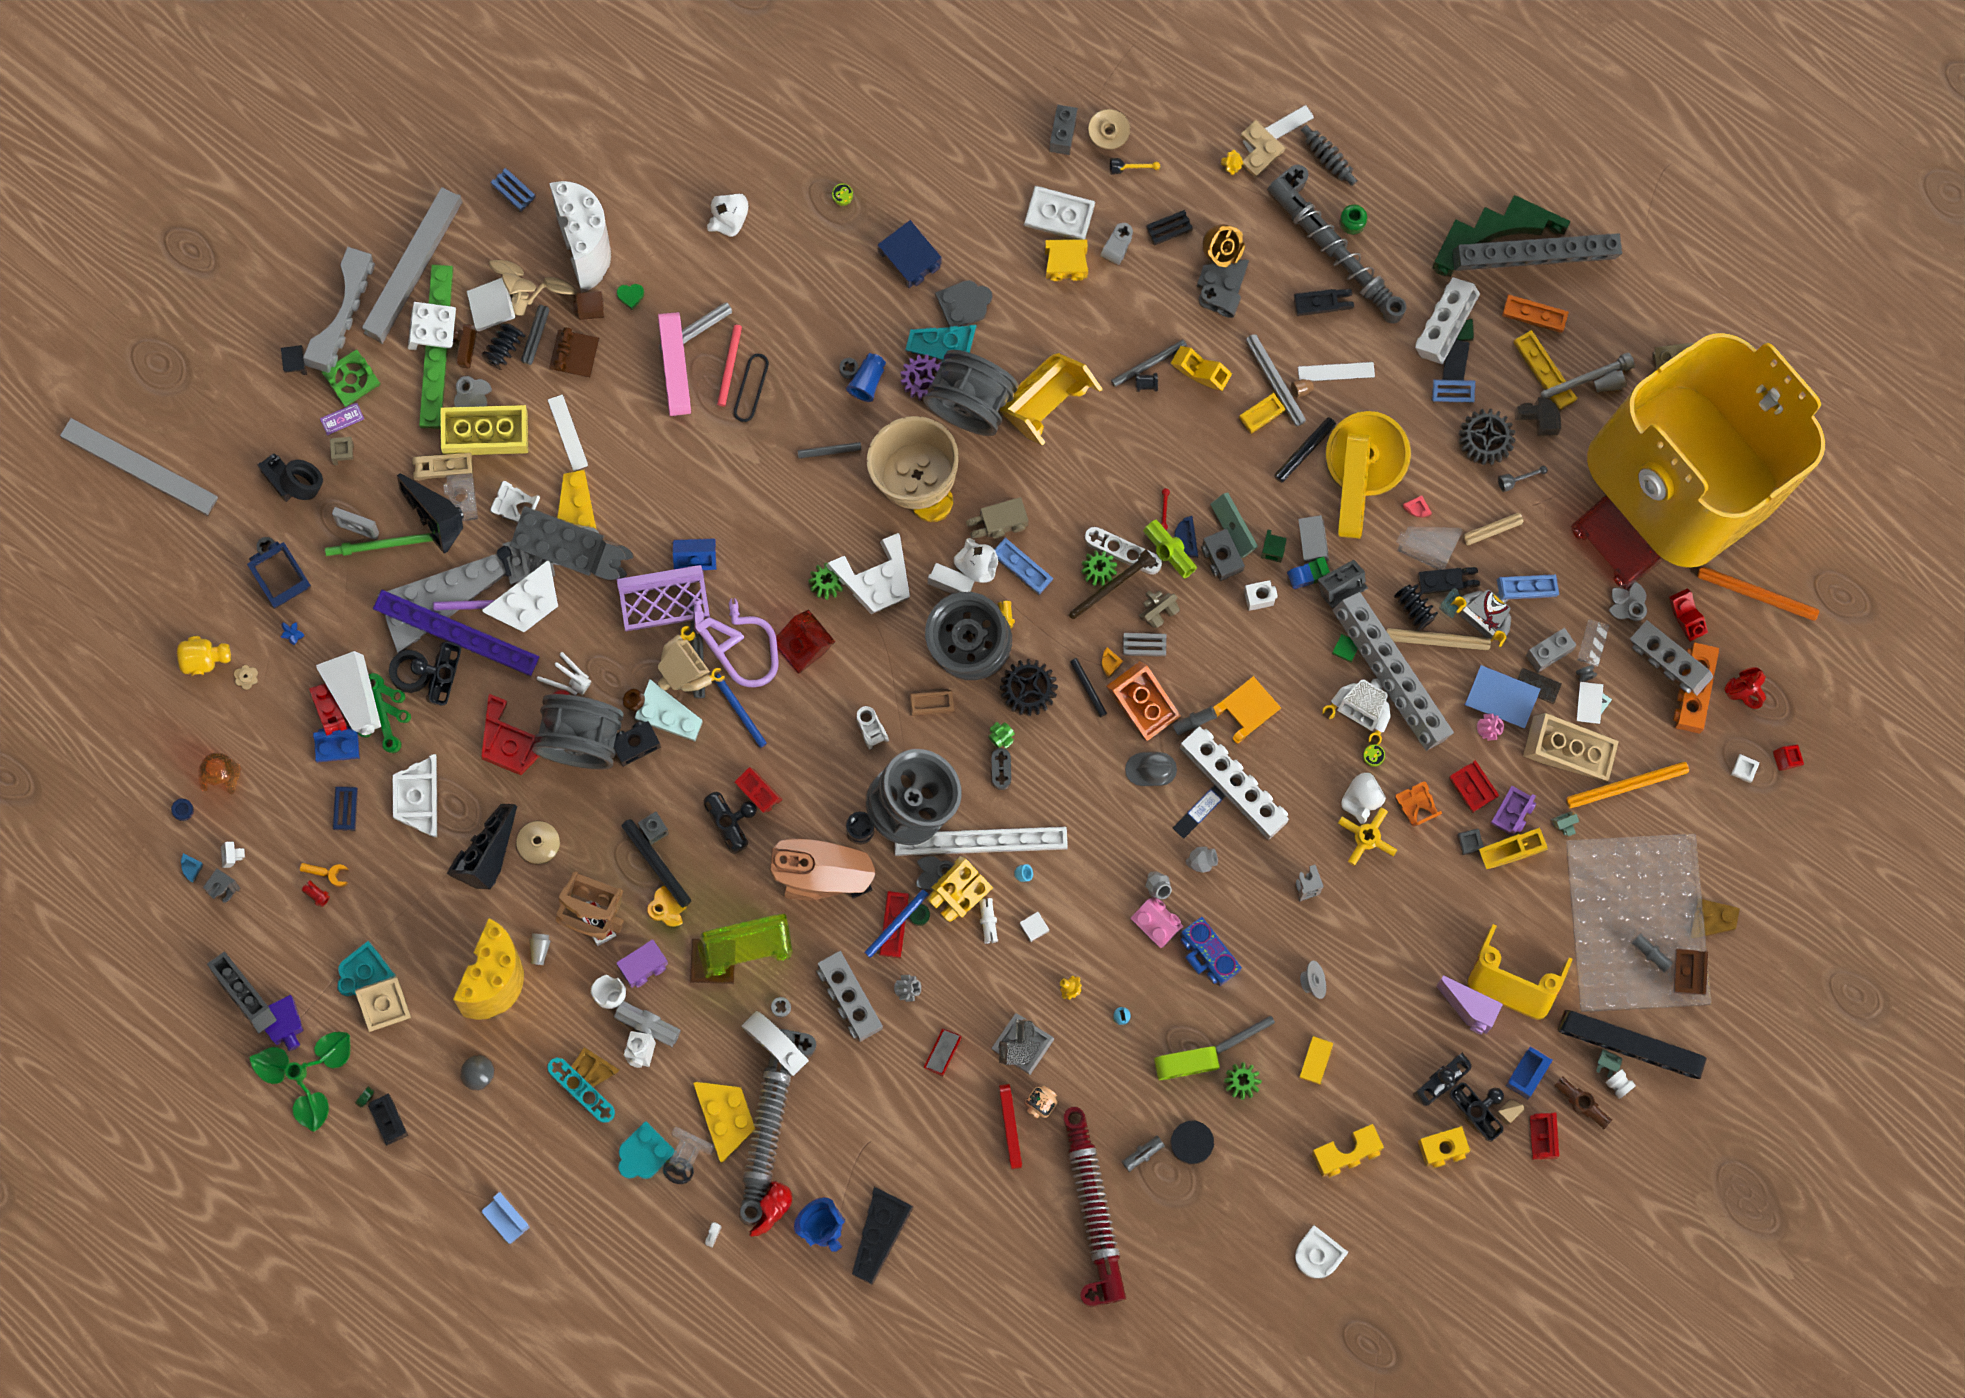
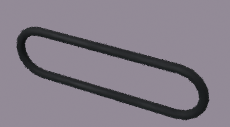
M757 353L752 355L747 363L734 407V416L741 422L750 421L755 414L769 366L768 358L763 354ZM755 357H762L766 365L750 417L741 419L737 415V408L751 361Z

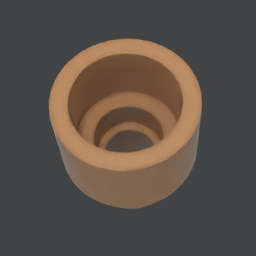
M1301 379L1291 383V390L1294 397L1299 398L1313 391L1314 385L1311 380Z

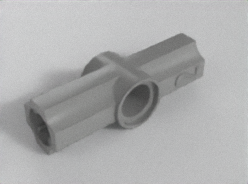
M624 1001L619 1005L614 1016L615 1019L633 1027L636 1032L651 1034L654 1039L670 1047L674 1046L681 1032L680 1029L662 1021L657 1015L647 1010L642 1011Z

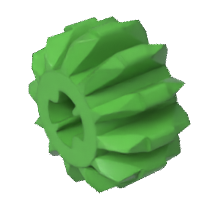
M1095 550L1094 557L1087 554V561H1082V566L1085 568L1082 569L1081 573L1087 575L1085 577L1086 582L1093 579V586H1096L1097 581H1100V585L1103 587L1105 586V580L1110 582L1112 581L1111 576H1116L1117 571L1114 570L1117 567V563L1112 562V555L1106 558V551H1103L1101 556ZM1096 565H1101L1100 568L1103 567L1102 572H1098Z
M825 563L824 569L817 565V572H810L813 578H810L808 583L813 585L810 590L811 592L817 591L816 595L818 598L825 594V599L828 600L829 594H832L835 598L837 597L836 591L842 592L843 587L841 586L842 583L838 580L839 577L833 571H830L826 566L827 563ZM830 579V583L823 584V580Z
M1245 1062L1241 1063V1069L1234 1064L1232 1066L1234 1072L1231 1070L1226 1072L1231 1078L1224 1079V1083L1231 1084L1226 1087V1091L1228 1092L1233 1089V1098L1237 1096V1093H1240V1100H1244L1245 1093L1249 1098H1252V1091L1258 1093L1259 1088L1256 1085L1261 1084L1260 1079H1254L1260 1074L1259 1071L1252 1073L1253 1065H1250L1248 1070L1245 1069ZM1238 1077H1240V1079H1242V1077L1247 1078L1246 1083L1248 1085H1246L1245 1083L1243 1086L1239 1085L1240 1080L1238 1079Z

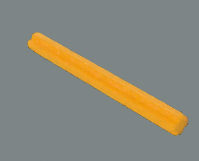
M1681 762L1568 796L1566 802L1569 808L1578 807L1687 774L1689 767L1686 762Z

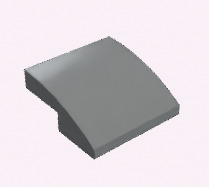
M511 541L502 544L503 546H508L512 551V555L507 558L512 575L509 576L511 585L519 583L548 561L511 547ZM549 561L551 566L552 577H554L555 571L553 562Z
M1015 1013L991 1049L1031 1075L1054 1041V1038L1037 1028L1032 1022Z

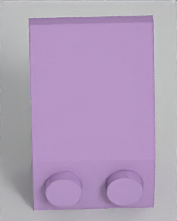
M1443 975L1436 987L1463 1021L1471 1027L1470 1030L1481 1035L1482 1033L1487 1034L1492 1028L1503 1004Z

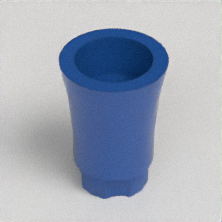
M868 353L856 375L846 387L848 393L859 400L872 402L886 361L877 354Z

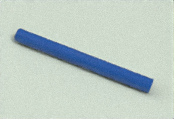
M718 674L715 677L721 678L722 676ZM724 680L722 682L715 681L760 748L764 747L767 742Z
M922 889L864 953L871 958L929 894Z

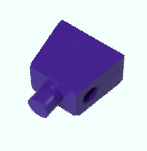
M289 995L268 1006L277 1021L264 1030L276 1045L284 1042L288 1051H292L300 1046L296 1035L304 1030L295 1000Z

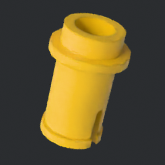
M1003 601V604L999 602V609L1008 621L1010 628H1013L1015 620L1012 619L1011 601Z

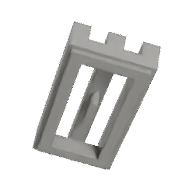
M1124 633L1123 655L1166 657V634ZM1128 639L1162 640V642H1136L1128 641ZM1128 646L1161 647V650H1128Z

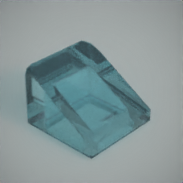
M1456 588L1450 591L1439 607L1442 612L1451 618L1457 613L1458 606L1455 604L1451 606L1450 604L1456 597H1461Z

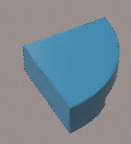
M183 853L181 868L185 877L193 883L203 863Z

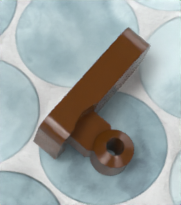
M464 324L463 330L457 331L454 329L453 342H460L457 356V364L460 368H470L472 363L477 330L470 324Z

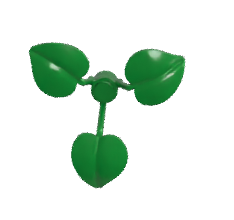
M333 1032L321 1037L314 1048L315 1054L320 1059L308 1063L304 1062L302 1065L296 1062L289 1063L288 1054L278 1047L267 1048L249 1058L255 1073L263 1081L269 1084H278L284 1080L286 1075L287 1078L296 1081L307 1096H301L295 1101L293 1115L301 1125L312 1132L317 1131L326 1121L329 1113V1103L323 1093L316 1092L311 1095L310 1091L303 1084L302 1080L307 1076L306 1068L320 1064L323 1061L329 1068H340L346 1064L351 1052L350 1035L346 1032Z

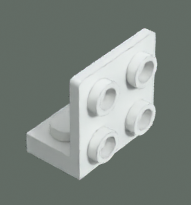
M414 302L411 312L408 349L416 350L418 344L451 348L456 308Z

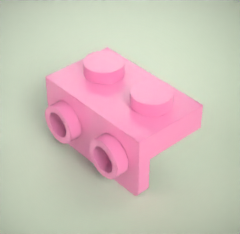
M1152 897L1136 911L1131 919L1160 948H1163L1184 926L1175 914H1171L1165 908V904L1160 899Z

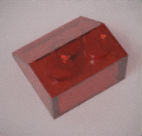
M810 610L795 615L776 636L777 649L798 674L823 656L836 642Z

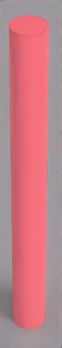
M734 325L717 403V405L722 407L726 406L742 330L740 325Z

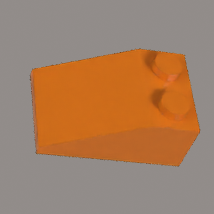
M1141 661L1106 686L1117 704L1146 741L1181 717L1149 667Z

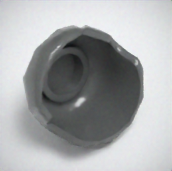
M474 1055L462 1065L460 1078L464 1086L470 1090H482L492 1081L495 1068L487 1057Z

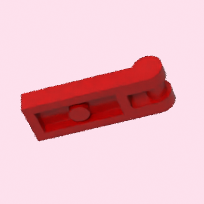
M326 683L309 688L326 736L333 734L332 732L337 730H347L340 708Z

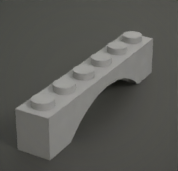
M347 247L340 264L345 281V295L342 307L333 322L319 335L310 339L303 357L305 366L327 373L330 372L331 367L336 366L338 360L337 352L339 348L342 349L344 346L345 332L350 330L353 318L351 317L353 312H357L359 308L360 294L365 292L368 283L366 279L368 274L371 275L375 267L371 254Z

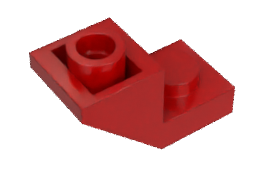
M1688 588L1669 597L1673 614L1689 642L1708 633L1705 618L1696 609L1692 592Z

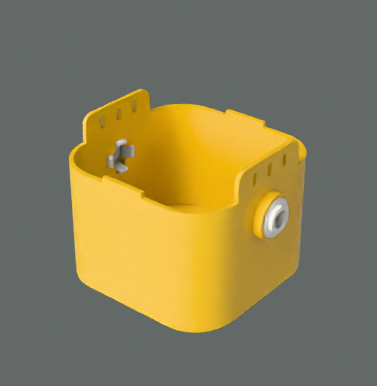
M1725 333L1711 334L1703 337L1692 346L1687 347L1634 388L1591 441L1587 452L1589 471L1597 485L1660 557L1677 566L1698 567L1711 561L1771 516L1820 463L1825 451V438L1823 430L1814 414L1821 407V402L1814 391L1772 344L1764 343L1756 350L1751 344L1737 336Z

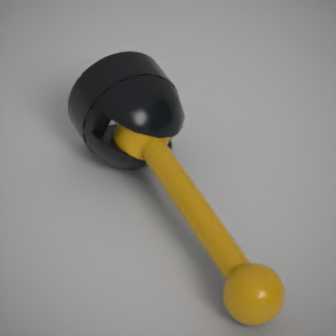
M1110 158V174H1121L1125 168H1153L1158 170L1160 163L1125 164L1121 158Z

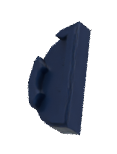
M1193 516L1185 517L1177 525L1174 537L1181 539L1184 544V552L1188 557L1198 558Z

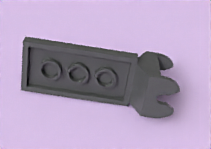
M527 506L523 507L510 544L513 548L590 576L593 573L598 577L608 580L626 577L627 573L625 570L619 567L621 565L620 560L633 559V553L630 549L618 543L603 540L605 535Z

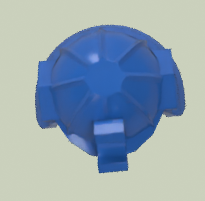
M822 1197L813 1200L799 1212L795 1219L794 1230L801 1238H805L810 1246L813 1244L823 1247L829 1246L832 1252H836L842 1248L837 1239L841 1236L842 1224L845 1223V1219L832 1199Z

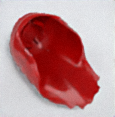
M777 1181L770 1183L765 1197H762L763 1199L760 1202L762 1209L761 1219L749 1231L751 1237L759 1236L769 1231L774 1223L780 1220L788 1211L793 1202L792 1192L788 1186Z

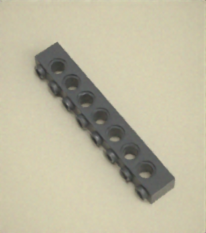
M1620 233L1465 244L1458 245L1452 250L1454 270L1461 271L1612 260L1622 255Z

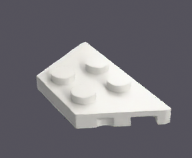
M546 561L482 611L520 631L525 632L558 607L550 562Z
M433 754L429 756L430 758L420 763H415L408 769L393 775V818L425 834L437 837V756Z

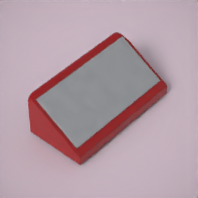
M942 1028L924 1068L943 1077L961 1042L962 1036Z

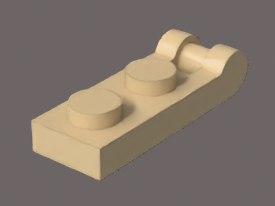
M471 453L412 458V465L415 466L413 479L417 481L473 475ZM429 464V470L423 471V466Z

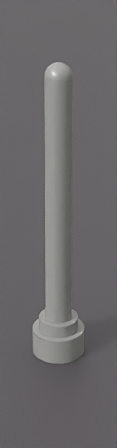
M1629 352L1622 354L1614 363L1542 391L1541 397L1547 399L1615 370L1628 371L1635 367L1633 357Z

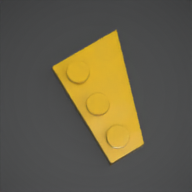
M585 470L565 473L563 475L558 518L573 524L596 529Z

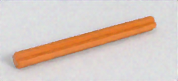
M1701 566L1698 571L1697 577L1807 619L1815 621L1819 615L1817 608L1707 567Z

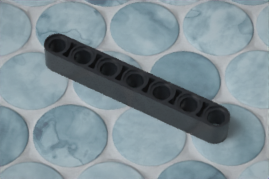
M1571 1010L1563 1011L1558 1027V1032L1693 1079H1701L1707 1060L1705 1056Z

